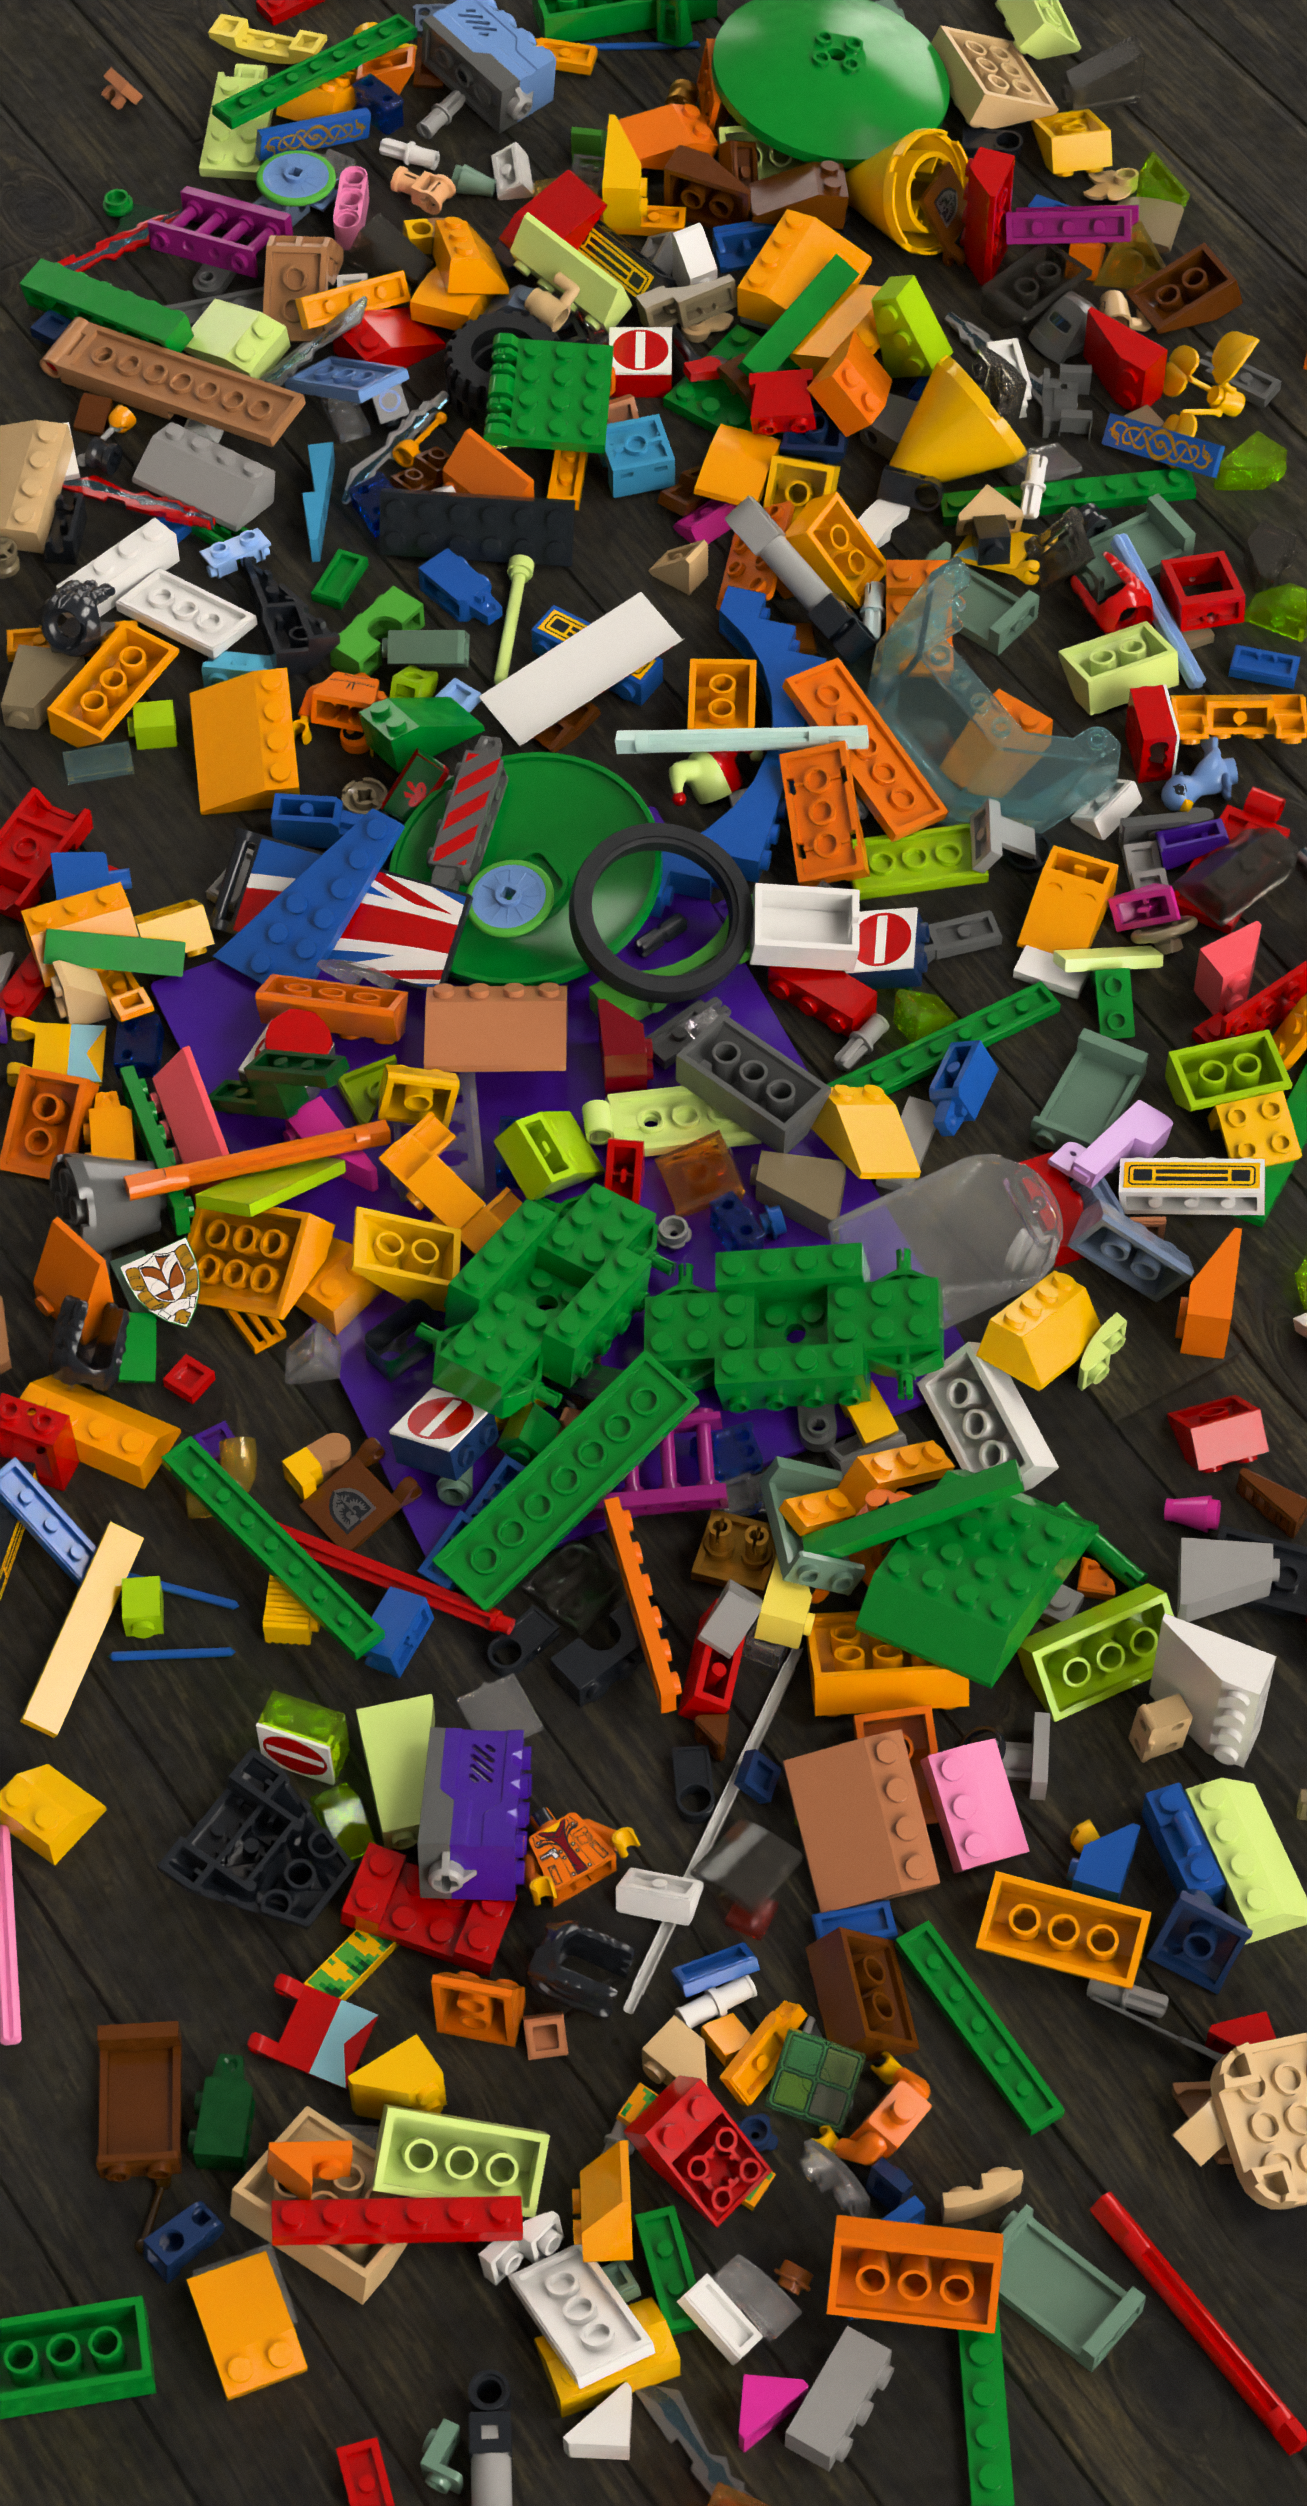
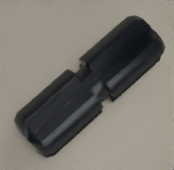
M674 913L658 924V929L654 927L634 941L636 952L642 957L649 956L665 945L663 941L669 942L686 931L688 928L687 920L680 913Z

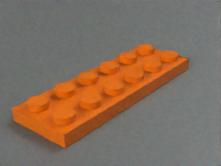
M839 657L785 679L782 688L809 726L868 725V749H848L854 789L891 842L946 818L949 811ZM845 769V770H841L842 773H843V774L845 775V777L847 778L846 769Z

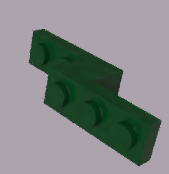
M264 1049L243 1068L248 1081L225 1079L208 1097L214 1111L226 1112L228 1114H247L255 1117L266 1116L289 1119L295 1116L298 1110L310 1099L305 1086L318 1087L320 1089L331 1088L338 1083L339 1078L350 1067L345 1056Z

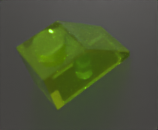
M1257 431L1221 461L1217 478H1215L1214 488L1217 490L1265 489L1273 481L1280 480L1287 469L1285 464L1287 449Z
M1287 583L1256 593L1245 612L1244 620L1303 642L1307 636V589Z

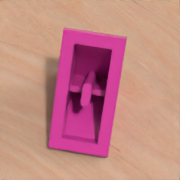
M1152 883L1108 899L1117 932L1181 919L1171 885Z
M744 2374L738 2445L744 2453L802 2405L809 2393V2385L804 2379Z

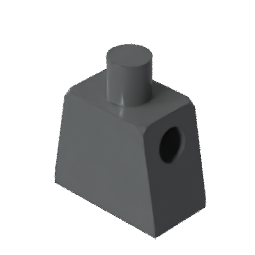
M889 393L886 406L870 426L860 430L861 442L891 461L918 402Z

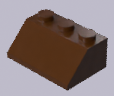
M838 1927L805 1947L809 1961V1970L813 1977L818 1998V2008L822 2015L827 2036V2045L834 2044L859 2053L863 2057V2062L883 2059L884 2057L881 2054L885 2051L889 2052L893 2057L914 2053L920 2049L893 1940ZM829 2046V2047H828L829 2049H830V2048H833V2049L839 2050V2051H841V2052H844V2053L853 2055V2056H855V2057H858V2058H859L858 2063L861 2062V2057L858 2056V2055H856V2054L847 2052V2051H845V2050H842V2049H839V2048H836V2047H833V2046Z

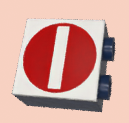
M917 907L859 912V954L854 971H845V973L873 990L922 986V973L927 972L928 969L924 943H928L930 940V930L928 923L923 922Z
M431 1388L389 1430L397 1463L457 1481L499 1438L494 1415L452 1393L436 1388Z

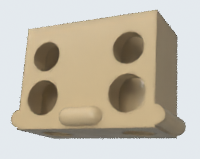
M1178 1693L1147 1705L1142 1704L1138 1708L1128 1739L1142 1763L1183 1747L1193 1716L1181 1694Z

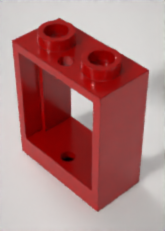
M1224 551L1161 560L1160 589L1180 632L1244 623L1246 595ZM1220 581L1224 591L1186 597L1182 587Z
M1 1393L0 1457L11 1459L16 1457L21 1461L35 1463L40 1484L65 1491L80 1463L70 1416ZM29 1411H36L34 1415H28Z

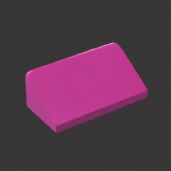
M711 499L675 523L673 526L674 530L690 543L705 539L709 544L731 529L725 517L737 505Z

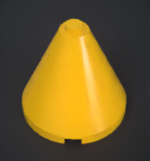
M922 128L915 130L845 173L849 195L848 205L901 248L916 255H936L943 252L918 202L945 162L950 161L964 190L969 181V177H965L968 159L959 141H952L947 136L948 132L941 129Z
M946 355L936 363L889 465L926 476H933L941 483L1016 464L1027 456L1028 453L1003 416L1000 417L990 404L989 398L952 357ZM922 484V485H919V486L916 488V490L921 489V488H925V487H929V486H932V485H930V484Z

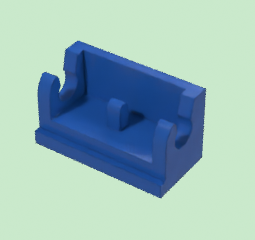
M747 221L713 227V253L720 273L749 269L775 229V225Z
M390 1586L371 1617L385 1631V1639L365 1653L364 1656H368L365 1664L369 1667L400 1679L435 1618L426 1597Z

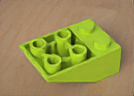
M570 1111L538 1112L516 1120L493 1141L525 1197L531 1201L606 1172Z

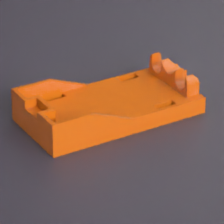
M843 740L779 754L799 885L822 887L827 886V883L851 881L870 877L846 741ZM846 769L848 781H845V784H843L841 770ZM789 781H794L795 795L790 793ZM852 834H856L858 845L854 846V849L851 836ZM800 845H804L806 859L802 857Z

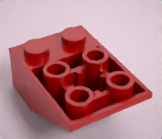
M679 2075L623 2131L646 2162L715 2228L772 2172L769 2165L701 2078Z

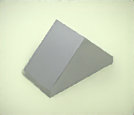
M729 1579L697 1639L730 1659L760 1614L762 1598Z

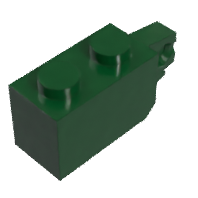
M219 2054L212 2077L206 2076L204 2090H197L194 2114L199 2115L197 2129H190L188 2153L194 2155L197 2169L246 2172L256 2101L253 2098V2088L245 2080V2061L241 2055Z

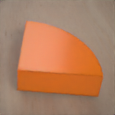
M1082 1557L1077 1592L1084 1594V1597L1106 1601L1115 1597V1585L1112 1578L1100 1567L1098 1562Z

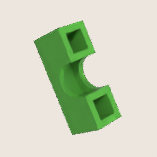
M393 585L385 594L379 595L365 612L358 614L344 631L338 633L340 644L330 652L331 666L343 673L353 675L359 672L366 673L368 676L373 674L382 665L381 643L377 640L388 638V630H421L425 626L423 603Z

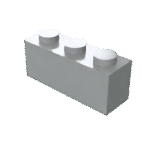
M847 2326L785 2432V2447L827 2471H830L836 2460L843 2462L854 2439L849 2437L856 2424L863 2426L871 2414L874 2403L870 2399L877 2388L883 2391L894 2372V2367L890 2366L892 2350Z

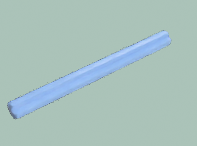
M1125 533L1116 534L1113 536L1110 544L1118 559L1126 564L1131 572L1136 574L1151 594L1154 617L1152 622L1158 633L1177 651L1178 670L1191 690L1201 688L1206 678L1131 540Z

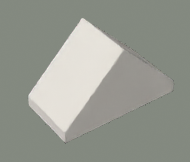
M627 2382L622 2384L563 2437L564 2452L569 2457L629 2460L632 2387Z

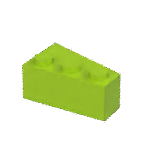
M915 275L889 277L871 300L885 371L891 378L931 376L936 363L946 355L951 356L953 350Z

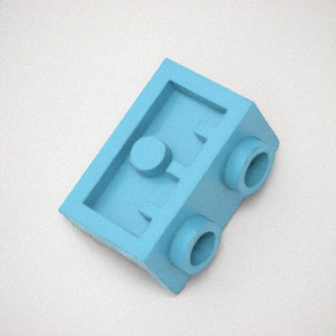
M224 651L216 659L209 657L208 662H203L201 669L204 688L252 671L274 668L268 655Z

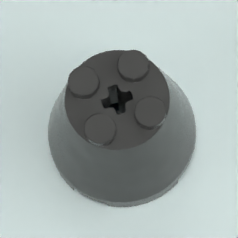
M65 1153L56 1155L51 1165L49 1186L50 1191L55 1192L54 1205L57 1214L52 1217L53 1220L59 1217L99 1255L154 1232H159L161 1230L160 1210L166 1209L167 1199L166 1194H160L129 1201L126 1194L123 1177L155 1170L156 1167L153 1161L145 1162L81 1153Z

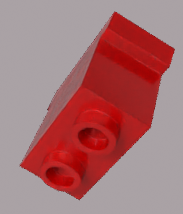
M813 369L749 373V386L753 401L750 416L753 434L769 436L779 432L804 433L808 430H817L811 402L813 395L807 389L814 380Z

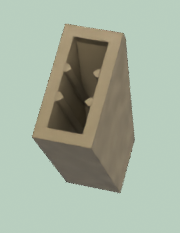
M18 645L1 702L5 726L38 730L48 719L47 708L85 666L84 655L74 657L64 653L52 652L51 648Z
M761 1150L759 1164H752L750 1185L756 1186V1200L764 1205H768V1207L779 1205L784 1216L829 1240H836L846 1183V1164L840 1160Z

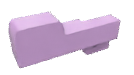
M1138 1100L1088 1148L1075 1142H1067L1049 1158L1048 1164L1092 1189L1107 1173H1112L1120 1166V1158H1152L1166 1145L1173 1121L1162 1112Z

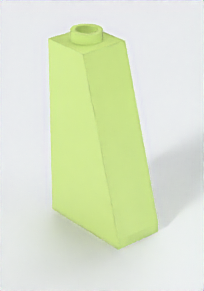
M432 1694L356 1709L358 1728L384 1848L403 1850L418 1843L430 1727H435Z

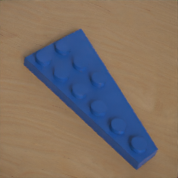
M372 808L214 954L213 957L260 984H263L271 974L316 979L405 826Z

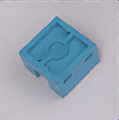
M659 414L607 424L605 454L598 453L602 466L608 467V484L613 498L675 485V458Z

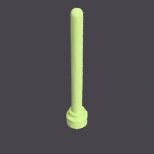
M514 555L509 559L507 573L512 583L494 676L496 685L508 678L524 584L533 576L535 563L526 555Z

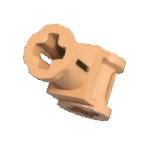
M399 166L396 169L391 180L392 191L410 195L412 204L421 207L431 215L438 214L442 210V204L445 200L451 199L456 193L454 183L447 176L442 174L434 175L427 171H424L419 176L409 172L408 168L404 166Z

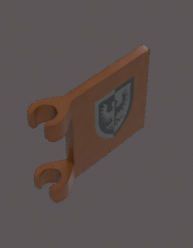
M950 161L943 164L918 200L943 249L942 259L947 267H951L955 260L957 265L961 266L966 259V254L954 241L962 229L966 228V224L962 223V215L967 201L963 199L964 189Z
M374 1437L368 1438L354 1457L300 1504V1507L335 1545L352 1552L402 1507L418 1499L423 1492L414 1478L407 1476L391 1494L367 1469L368 1466L382 1459L386 1453L385 1449Z

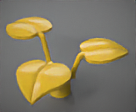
M1237 331L1225 334L1218 342L1212 355V364L1215 367L1212 370V375L1216 383L1220 384L1213 387L1191 376L1199 365L1197 351L1187 345L1177 347L1171 353L1169 362L1166 363L1164 394L1170 397L1180 395L1189 381L1208 392L1207 402L1213 409H1183L1180 416L1176 414L1170 415L1162 428L1195 437L1197 420L1194 415H1215L1221 417L1222 413L1230 417L1238 416L1244 408L1245 396L1236 391V388L1230 386L1228 382L1236 375L1260 340L1254 336ZM1167 464V465H1168L1169 467H1171L1172 469H1173V468H1179V467H1176V466H1172V465Z

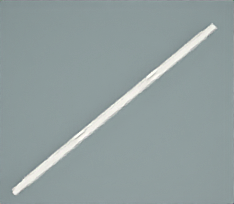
M792 1648L786 1662L783 1664L684 1874V1878L698 1879L739 1792V1788L734 1785L744 1752L759 1749L795 1672V1667L803 1652V1648L799 1650ZM662 1921L623 2007L626 2013L633 2014L641 1996L644 1995L674 1931L675 1923Z

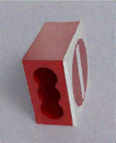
M609 327V343H603V345L614 346L612 367L615 368L616 391L610 397H622L628 394L634 397H664L672 390V327Z
M1166 684L1130 689L1125 735L1138 783L1169 780L1175 775L1180 733Z

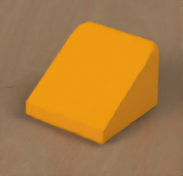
M734 2013L708 2022L701 2027V2037L724 2067L730 2064L751 2037V2034Z

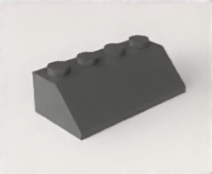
M724 1013L719 1015L676 1055V1081L778 1153L787 1154L807 1136L831 1094V1087Z

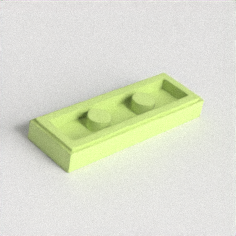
M1152 946L1054 950L1053 962L1065 972H1086L1120 968L1147 969L1163 967L1164 955Z

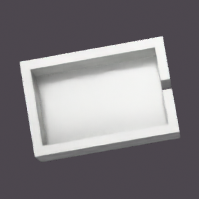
M755 883L752 895L753 922L750 933V965L854 971L859 954V890Z

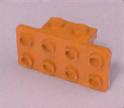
M786 501L764 508L778 526L786 532L791 525L795 506L792 502ZM734 532L716 609L720 610L728 586L765 593L766 601L772 599L775 589L784 599L794 597L764 560L759 556H755Z

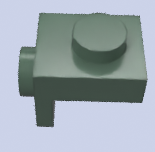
M445 2418L438 2430L434 2428L430 2430L424 2441L422 2452L425 2455L420 2462L422 2477L426 2478L425 2483L438 2492L447 2494L450 2490L460 2494L464 2487L462 2474L447 2467L461 2440L460 2428L458 2424Z

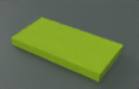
M970 823L919 830L894 842H891L887 835L864 838L870 877L851 880L850 883L852 889L859 890V900L986 883L989 881L988 870L984 874L972 870ZM852 839L854 849V846H858L857 839Z
M323 1157L233 1177L195 1194L196 1207L253 1217L346 1172L345 1160Z

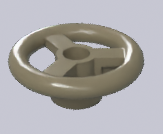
M1187 915L1180 916L1181 919L1178 921L1141 927L1131 934V940L1136 944L1152 943L1155 949L1163 955L1183 949L1181 937L1178 936L1193 930L1197 926L1198 920L1194 916Z

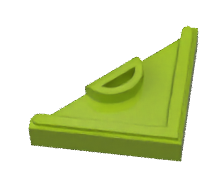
M395 1054L345 1073L339 1078L336 1086L358 1125L372 1121L379 1106L380 1083L385 1064L397 1065Z

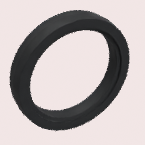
M668 823L639 824L627 827L607 837L589 854L581 865L574 879L569 901V924L572 938L580 956L590 970L614 990L631 998L652 1003L687 1001L699 997L719 985L741 960L750 938L753 922V907L749 887L740 868L732 857L707 836L695 830ZM665 851L683 856L703 868L719 886L728 909V935L725 945L718 955L708 964L693 972L675 976L645 973L629 966L614 955L599 935L592 912V896L595 884L602 873L614 862L637 852Z

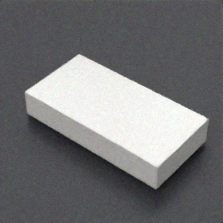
M1026 945L1014 968L1013 978L1031 984L1042 981L1048 990L1078 999L1090 971L1065 972L1053 962L1052 953Z
M708 2273L677 2301L681 2308L732 2365H735L763 2338V2335Z

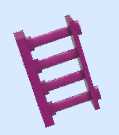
M186 186L180 192L183 211L170 224L152 219L147 222L151 249L254 278L258 276L256 254L267 245L269 236H293L291 214L190 186ZM191 220L203 223L196 231L184 228ZM216 228L228 230L222 238L210 236ZM242 235L255 238L247 246L235 243Z
M1139 205L1017 207L1016 212H1006V244L1131 242L1132 237H1139Z
M711 1408L694 1409L659 1443L662 1484L659 1486V1489L644 1490L640 1486L639 1466L637 1465L624 1478L625 1488H622L621 1492L609 1493L581 1521L604 1519V1500L618 1496L622 1510L629 1509L631 1517L729 1508L726 1483H719V1481L715 1480L711 1430L723 1429L720 1411L713 1412ZM696 1432L700 1481L695 1486L681 1487V1484L677 1483L674 1434Z

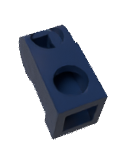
M196 2202L143 2240L144 2259L168 2284L180 2275V2269L198 2256L200 2251L207 2249L219 2239L225 2229V2225L204 2202Z

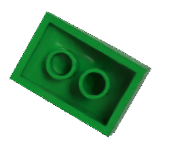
M451 697L386 698L382 701L374 702L370 707L358 712L366 744L398 773L402 772L417 748L433 757L485 731L484 725Z

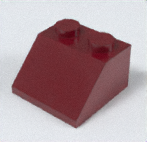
M598 999L599 1047L605 1098L608 1094L647 1090V1080H654L652 1038H645L644 1026L641 1022L607 1000Z

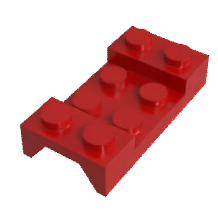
M31 788L0 829L1 914L23 923L21 911L37 905L41 899L39 890L53 872L50 853L68 852L69 849L77 851L94 828L91 810L84 808L74 815L52 806L39 789Z
M369 1842L341 1911L340 1923L489 1977L508 1922L514 1914L518 1895H516L515 1901L420 1898L419 1866L406 1862L407 1855Z

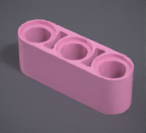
M350 166L341 172L333 214L335 241L346 251L357 249L361 245L369 205L367 171L359 166Z

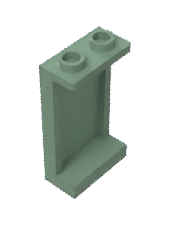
M1159 493L1148 498L1146 512L1078 545H1075L1070 538L1062 541L1060 555L1062 567L1065 571L1070 572L1079 579L1096 602L1118 593L1125 587L1102 555L1106 551L1117 557L1110 544L1113 536L1116 534L1125 533L1128 535L1150 576L1160 572L1161 560L1193 555L1196 533Z
M945 541L939 548L931 550L925 560H952V629L999 656L1038 618L1040 596L1028 590L1019 598L961 562L953 561L951 544Z
M1083 1028L1078 1037L1077 1051L1040 1116H1034L1031 1121L1029 1140L1044 1149H1052L1054 1151H1058L1067 1142H1075L1088 1148L1124 1114L1146 1074L1148 1053Z
M776 1456L759 1482L783 1581L850 1595L865 1575V1566L850 1562L849 1555L837 1559L804 1551L803 1538L796 1533L778 1510L785 1499L837 1488L843 1479L842 1471Z
M1026 2204L1019 2213L1012 2211L999 2228L1004 2237L998 2298L1092 2373L1143 2312L1146 2296L1134 2286L1126 2292L1033 2218L1034 2209Z

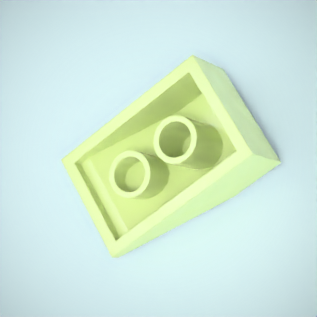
M215 298L191 329L194 337L183 350L197 359L259 379L277 365L291 345L286 326L260 311Z

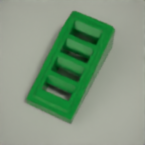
M657 0V41L680 48L693 41L686 0Z

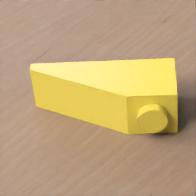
M777 1556L762 1603V1610L759 1614L754 1638L799 1650L803 1635H811L816 1614L809 1613L812 1595L808 1586L783 1581Z

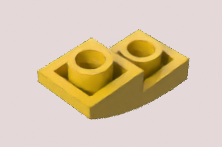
M872 1379L871 1401L861 1402L855 1406H845L839 1403L845 1417H850L863 1447L895 1435L899 1431L888 1406Z

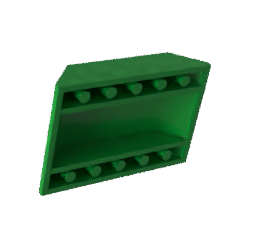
M966 1469L947 1470L936 1487L974 1473ZM1019 1493L900 1536L873 1574L855 1624V1630L991 1689L1098 1532L1099 1525Z

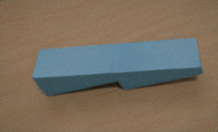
M333 442L308 445L314 492L302 494L312 562H319L321 559L335 469Z

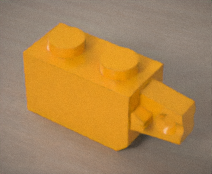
M117 1091L96 1093L94 1108L89 1109L90 1123L83 1124L85 1145L91 1144V1152H86L85 1154L137 1160L136 1132L133 1126L132 1110L124 1105H120Z

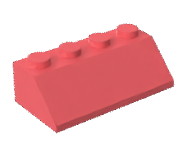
M190 1046L183 1047L152 1078L155 1092L149 1094L150 1101L154 1102L157 1113L162 1114L163 1120H160L159 1124H162L164 1127L167 1141L171 1140L173 1147L171 1148L175 1156L176 1165L229 1154ZM228 1179L192 1186L185 1189L183 1194L184 1196L191 1195L196 1208L195 1194Z

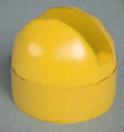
M1089 1819L1078 1824L1070 1835L1071 1844L1079 1853H1082L1084 1845L1100 1838Z

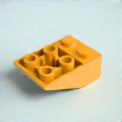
M354 68L278 106L276 115L294 121H302L351 111L367 87L357 82V69Z
M1054 845L1041 872L1017 946L1025 948L1028 945L1054 954V950L1090 949L1108 909V899L1113 897L1116 891L1119 865Z

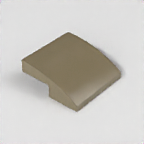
M1126 197L1118 201L1117 205H1139V237H1132L1131 242H1107L1109 248L1138 245L1141 255L1171 251L1184 212L1182 205L1147 197Z

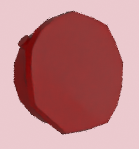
M288 1009L269 1023L264 1047L271 1050L328 1055L333 1046V1041L327 1025L315 1012Z

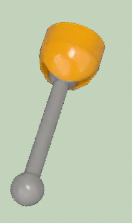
M117 405L108 418L110 428L100 438L106 441L114 432L125 433L136 424L134 414L125 406ZM85 453L79 454L76 458L77 464L84 467L86 466Z

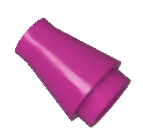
M1211 1495L1180 1499L1167 1498L1164 1520L1173 1521L1206 1533L1209 1529L1217 1530L1220 1521L1221 1501L1212 1499Z

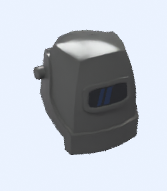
M1073 291L1067 292L1040 318L1028 339L1044 356L1057 364H1063L1068 357L1084 350L1087 312L1090 307L1097 308Z

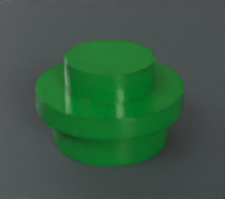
M123 189L109 191L106 193L103 201L104 212L113 217L125 216L134 206L133 199Z

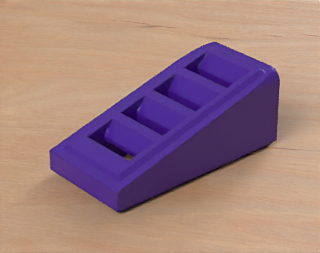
M1222 818L1155 832L1161 865L1165 870L1180 866L1229 843Z

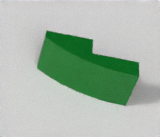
M129 1312L130 1320L126 1328V1352L122 1357L118 1382L154 1384L156 1381V1315L152 1313Z

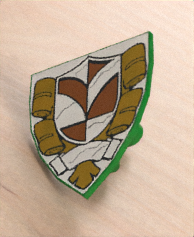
M186 1237L120 1267L132 1293L149 1312L168 1323L188 1328L197 1308L200 1279L196 1259Z

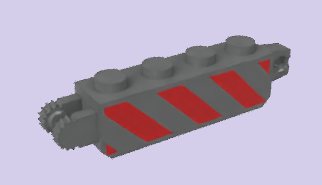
M481 736L474 750H466L462 763L458 762L454 774L455 784L453 790L447 792L445 799L446 811L443 819L440 818L437 822L436 841L434 847L428 849L426 856V865L432 873V884L458 891L459 886H469L473 878L479 873L509 781L504 768V762L501 759L503 746L500 738Z

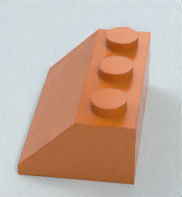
M471 428L464 432L442 469L443 487L452 485L456 493L535 498L534 480Z

